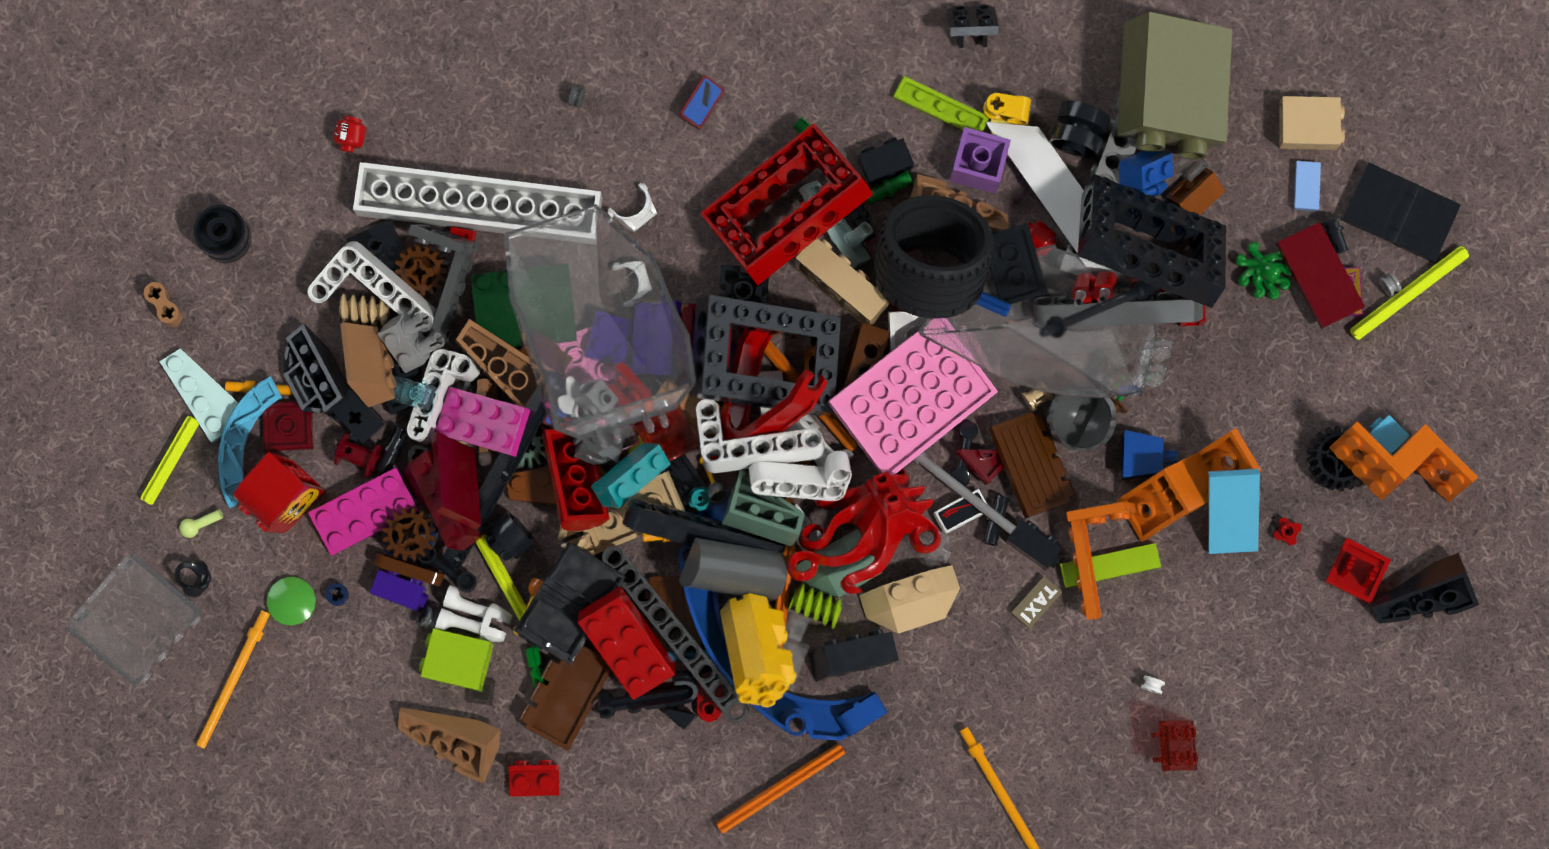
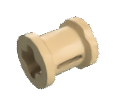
M1040 381L1039 385L1031 391L1022 393L1025 403L1032 412L1036 411V407L1043 402L1051 401L1054 398L1044 381Z

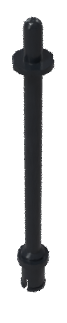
M1138 280L1132 284L1130 290L1063 319L1059 316L1050 317L1046 322V326L1039 330V335L1041 337L1051 335L1053 338H1061L1066 333L1068 327L1131 299L1144 300L1149 294L1159 291L1160 288Z

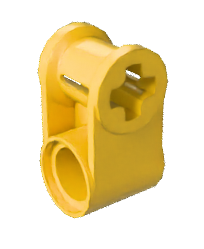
M993 93L984 103L983 112L987 118L992 120L1005 121L1015 125H1027L1031 99L1024 96ZM993 102L997 103L998 110H994Z

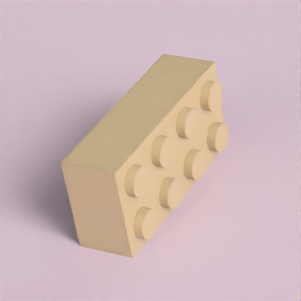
M816 239L796 257L795 268L858 322L873 326L888 308L889 301L883 297L877 286L875 287L869 282L870 278L863 271L854 270L850 266L851 262L844 255H836L831 250L833 247L825 239Z

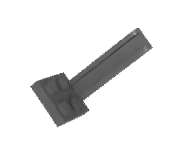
M411 225L408 234L415 236V241L429 245V243L437 245V249L444 252H455L429 334L431 336L438 332L441 336L436 338V340L443 337L444 341L447 342L451 334V329L449 328L451 321L458 312L457 302L459 296L464 293L466 287L464 282L466 274L470 272L473 265L472 255L478 252L480 244L429 225Z

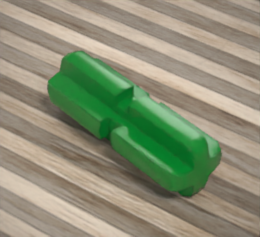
M537 647L526 649L528 666L531 668L530 675L533 688H535L537 682L547 685L546 680L541 678L544 670L541 668L542 661L539 649Z

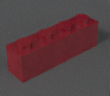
M425 451L409 462L403 480L432 515L446 547L464 550L479 540L481 535L478 529L475 530L436 512L433 452Z

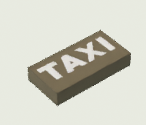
M1043 576L1011 614L1030 629L1061 595L1062 591Z

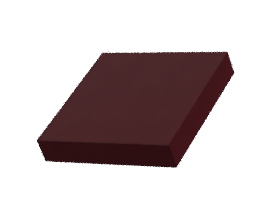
M297 401L275 402L263 412L264 452L314 450L313 413L303 412Z

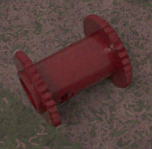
M345 433L336 447L334 464L338 465L341 460H345L365 468V477H370L379 463L381 446L376 445L374 450H370L350 442L349 433Z

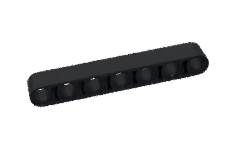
M640 499L631 500L622 524L631 530L690 546L693 545L694 539L698 538L782 552V554L786 547L785 544L722 524L718 520Z

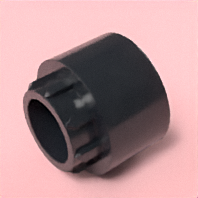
M509 511L489 527L490 533L486 538L489 546L505 561H509L512 557L518 559L536 543L528 529Z

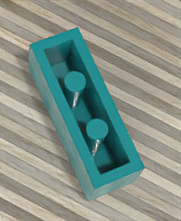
M642 443L591 487L602 506L620 508L670 465V462L659 444Z

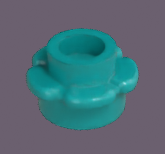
M703 486L693 488L689 493V505L692 508L695 507L698 511L705 510L711 502L707 494L708 489ZM699 496H702L701 501L698 500Z

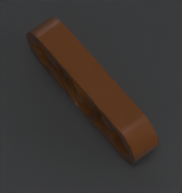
M380 552L376 553L373 563L377 567L436 586H441L445 575L440 571L409 561L404 562L403 559L394 558V556Z

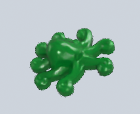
M1251 242L1248 245V252L1254 259H1246L1244 254H1238L1235 258L1237 266L1248 267L1239 276L1238 283L1240 286L1245 287L1249 284L1248 277L1252 276L1255 287L1254 297L1260 299L1265 295V289L1262 286L1263 282L1269 291L1268 297L1270 300H1276L1280 296V291L1275 287L1274 283L1279 284L1281 290H1287L1290 286L1289 279L1280 277V273L1286 276H1292L1288 266L1281 263H1273V261L1284 260L1279 250L1277 253L1263 256L1258 251L1259 243Z

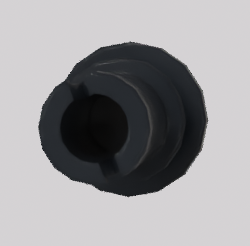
M1333 217L1321 223L1322 226H1325V232L1337 254L1349 250L1342 233L1344 228L1339 224V220H1342L1343 217Z

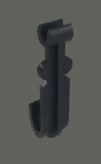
M677 670L672 677L674 685L653 688L635 700L632 699L628 692L625 693V696L613 697L607 692L597 695L600 718H611L614 716L615 711L628 710V712L636 714L642 708L651 710L690 703L698 695L699 682L689 670Z

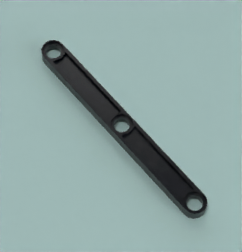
M548 373L542 378L526 408L530 409V413L516 457L500 453L479 490L481 526L477 528L479 533L484 528L561 390L562 380L552 373ZM475 543L464 550L447 548L443 556V562L453 569L459 568L466 560Z

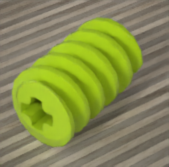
M802 583L796 589L788 611L795 606V614L798 615L804 610V618H808L813 613L814 622L823 617L822 625L826 626L829 621H832V629H834L843 608L841 606V599L838 598L832 603V595L829 594L824 600L823 591H819L814 596L813 587L804 592L805 584Z

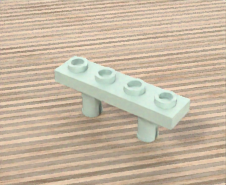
M816 180L802 186L799 192L806 202L818 193L822 186ZM843 218L827 231L832 242L837 245L841 253L851 262L850 266L853 269L866 264L872 259L861 244L862 241L873 233L869 223L863 222L852 231Z

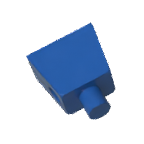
M1124 431L1122 433L1121 480L1156 475L1163 470V464L1173 465L1177 463V450H1163V438Z

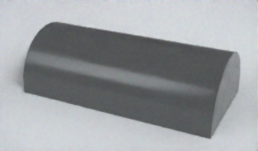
M695 538L678 582L683 587L739 596L751 593L766 596L768 600L773 601L781 595L785 587L787 562L782 552Z

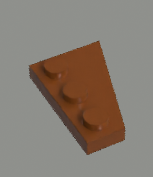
M548 466L514 473L507 485L511 501L556 504Z

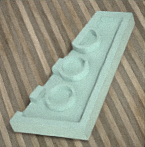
M179 349L161 360L160 363L210 442L214 443L222 437L225 425L238 402L185 352Z

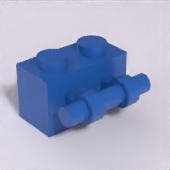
M1141 151L1120 161V184L1154 197L1162 194L1163 190L1168 187L1167 182L1164 180L1173 176L1172 153L1166 151Z

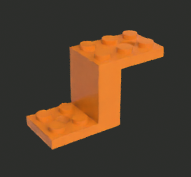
M1358 421L1329 447L1336 457L1380 500H1383L1415 470L1448 503L1478 478L1426 424L1407 439L1392 455Z
M1235 428L1199 452L1163 469L1117 499L1118 503L1129 502L1135 504L1136 513L1130 514V519L1128 520L1141 542L1180 518L1208 504L1209 472L1259 469V472H1261L1262 470L1237 428ZM1227 456L1233 460V467L1228 464ZM1145 504L1149 506L1151 515L1146 512Z

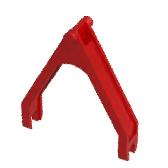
M745 329L738 341L731 373L758 377L764 350L773 336L769 335V332H747L748 329ZM805 370L798 378L788 397L750 425L749 416L752 406L724 402L720 418L723 441L784 432L814 408L826 388L827 380L821 375L817 384L808 388V384L814 374L811 371ZM737 452L733 456L740 457L744 453ZM711 456L709 459L716 460L719 456Z

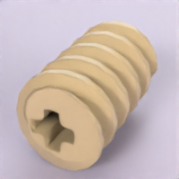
M342 294L339 305V320L342 318L343 323H350V320H352L353 324H359L361 321L362 325L368 326L371 321L373 327H378L381 322L383 328L390 320L391 307L386 305L383 300L380 299L379 303L376 304L375 298L371 297L369 303H366L365 296H361L360 301L356 302L355 295H352L350 301H347L346 295Z

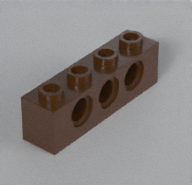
M866 323L854 326L836 394L858 378L859 369L865 372L882 359L883 353H886L889 347V331ZM865 347L871 350V358L865 355ZM835 413L830 414L829 418L840 421Z

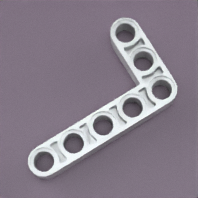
M355 241L349 242L341 248L308 288L309 298L315 303H322L333 295L351 273L399 315L407 311L410 317L414 318L422 312L426 313L431 320V325L421 330V332H427L431 329L437 312L421 295L363 245ZM348 249L354 251L356 255L355 260L347 256ZM365 266L372 267L375 275L367 274ZM332 267L340 270L341 277H336L332 273ZM384 282L391 283L393 286L392 292L384 288ZM317 285H322L325 288V295L318 292ZM402 298L409 299L412 307H406L402 302Z
M703 399L696 406L701 453L705 469L708 472L721 473L749 469L750 465L758 461L791 463L819 458L824 452L821 432L811 428L723 441L717 403L714 400ZM706 412H713L710 416L703 415ZM708 434H716L713 438L706 437ZM812 441L818 443L815 446L807 445L809 442ZM786 445L793 446L789 450L782 449ZM760 449H768L766 453L758 452ZM737 452L744 453L740 457L733 456ZM711 456H719L716 460H709Z

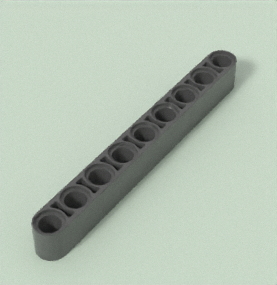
M617 546L606 548L602 555V560L605 564L624 576L629 572H635L636 578L632 583H625V580L621 583L630 597L726 717L737 724L745 722L750 714L747 704L739 701L735 689L626 553ZM614 553H620V561L617 564H610V556ZM643 591H650L651 598L649 601L640 602V594ZM661 609L665 610V619L656 621L655 613ZM676 628L681 629V637L678 640H671L670 632ZM691 647L696 648V657L691 660L686 659V650ZM707 666L711 667L712 675L707 679L701 678V670ZM720 686H726L728 689L727 695L723 698L716 697V689ZM735 705H742V715L737 718L732 717L731 709Z

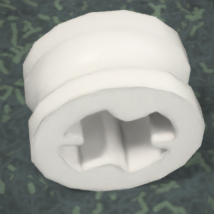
M1144 676L1145 683L1140 688L1162 695L1161 687L1165 686V682L1153 677Z

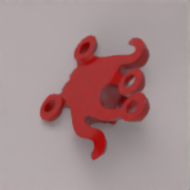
M904 468L897 472V474L883 472L867 480L861 486L847 489L845 495L840 500L825 501L813 499L814 503L820 508L840 507L841 511L833 517L826 529L819 524H809L802 528L798 539L801 546L806 550L796 551L790 556L787 562V571L795 580L807 581L815 576L819 564L830 567L842 566L872 555L874 561L871 564L846 575L840 582L841 588L845 592L858 594L862 592V589L854 585L879 575L887 567L905 534H909L910 545L919 553H931L939 547L941 543L940 530L931 520L922 515L932 506L934 500L916 501L924 492L925 486L909 487L910 477ZM851 523L860 529L861 536L859 541L846 553L837 556H824L815 553L827 546L839 525ZM817 530L823 534L816 541L809 540V534L812 531ZM931 532L934 535L933 541L930 544L922 543L919 539L921 533ZM801 560H807L811 563V567L807 571L801 572L796 567L797 563Z

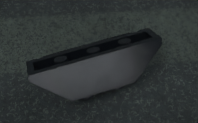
M302 324L285 338L286 350L284 354L283 375L303 412L328 414L345 400L349 385L330 349L307 325Z

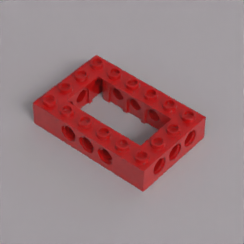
M813 123L700 212V215L754 282L759 285L871 197L873 193L860 174ZM819 168L831 183L823 185L820 191L806 202L803 201L801 206L789 216H784L781 219L782 221L770 231L764 232L758 238L757 246L742 227L812 171Z

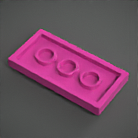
M449 387L434 433L439 432L458 441L516 457L530 409Z
M394 467L314 508L308 514L332 556L381 531L383 528L389 527L386 520L393 521L394 512L400 516L402 515V508H405L407 513H410L412 508H415L416 512L419 509L397 467Z

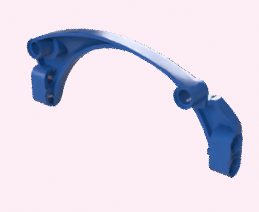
M731 490L728 491V498L724 502L718 504L710 502L707 508L698 512L697 515L723 522ZM690 545L683 546L679 552L681 573L686 563L683 556L687 551L691 550L692 546ZM684 587L693 621L706 650L718 669L735 689L719 611L717 592ZM876 691L863 696L836 701L807 699L785 692L782 698L775 700L776 702L773 706L763 707L750 704L764 717L791 736L799 737L809 731L811 739L842 741L846 737L852 736L888 713ZM794 718H799L803 721V729L799 732H794L789 728V723Z

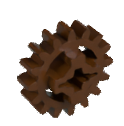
M418 243L416 249L411 244L407 251L403 250L400 253L401 258H398L395 263L400 267L396 268L395 273L401 274L400 278L416 292L420 291L422 296H425L427 290L434 294L436 288L440 289L443 286L442 281H445L448 277L443 272H446L449 266L442 264L446 257L438 256L439 249L433 252L431 244L423 248L422 243ZM415 256L414 262L407 264L408 260ZM436 275L435 280L429 283L430 277Z
M402 508V515L399 516L394 512V520H386L389 528H383L382 532L388 534V536L382 540L383 543H390L386 548L388 552L395 550L394 558L403 555V561L406 562L408 556H411L415 562L417 561L416 555L418 554L423 558L426 557L425 549L432 551L433 548L429 542L436 541V537L431 535L436 529L435 527L428 526L432 520L431 518L424 520L425 513L423 511L416 515L415 508H412L410 513H407L405 508ZM406 519H412V521L407 524L399 523ZM421 525L424 526L426 531L425 539L419 534ZM413 530L415 537L405 540L404 532ZM393 531L399 535L397 545L393 541ZM416 545L419 547L412 551H405L410 546Z

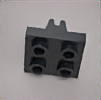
M981 4L977 7L956 5L953 8H947L950 36H958V48L964 47V36L981 35L982 47H987L988 35H999L995 6Z
M680 450L668 459L670 465L660 474L669 471L682 505L685 508L689 505V493L693 488L703 486L708 489V487L683 450Z

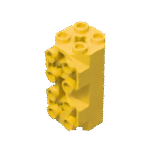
M748 593L743 595V599L736 601V597L729 599L720 610L735 690L741 703L770 707L775 704V700L782 698L789 685L795 682L796 671L793 669L791 650L781 648V644H785L788 636L787 630H785L783 611L772 608L766 596Z

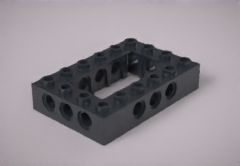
M1094 174L1081 196L1077 256L1212 308L1226 285V226L1218 221L1202 217L1195 212L1182 209L1175 204L1164 202L1152 195H1146L1129 186L1118 184L1109 178ZM1114 223H1120L1134 229L1136 232L1140 231L1156 237L1157 240L1166 241L1178 246L1182 250H1189L1193 247V256L1188 258L1173 250L1157 246L1150 241L1134 237L1127 232L1114 229Z
M714 295L696 298L689 397L769 409L788 397L795 385L793 382L726 372L729 329L738 327L748 329L747 332L763 331L769 332V335L772 336L779 334L791 336V339L806 337V348L803 350V355H805L804 371L808 370L814 374L808 384V388L815 386L821 375L827 380L826 388L814 408L808 414L816 416L834 414L827 401L833 398L836 393L841 317Z

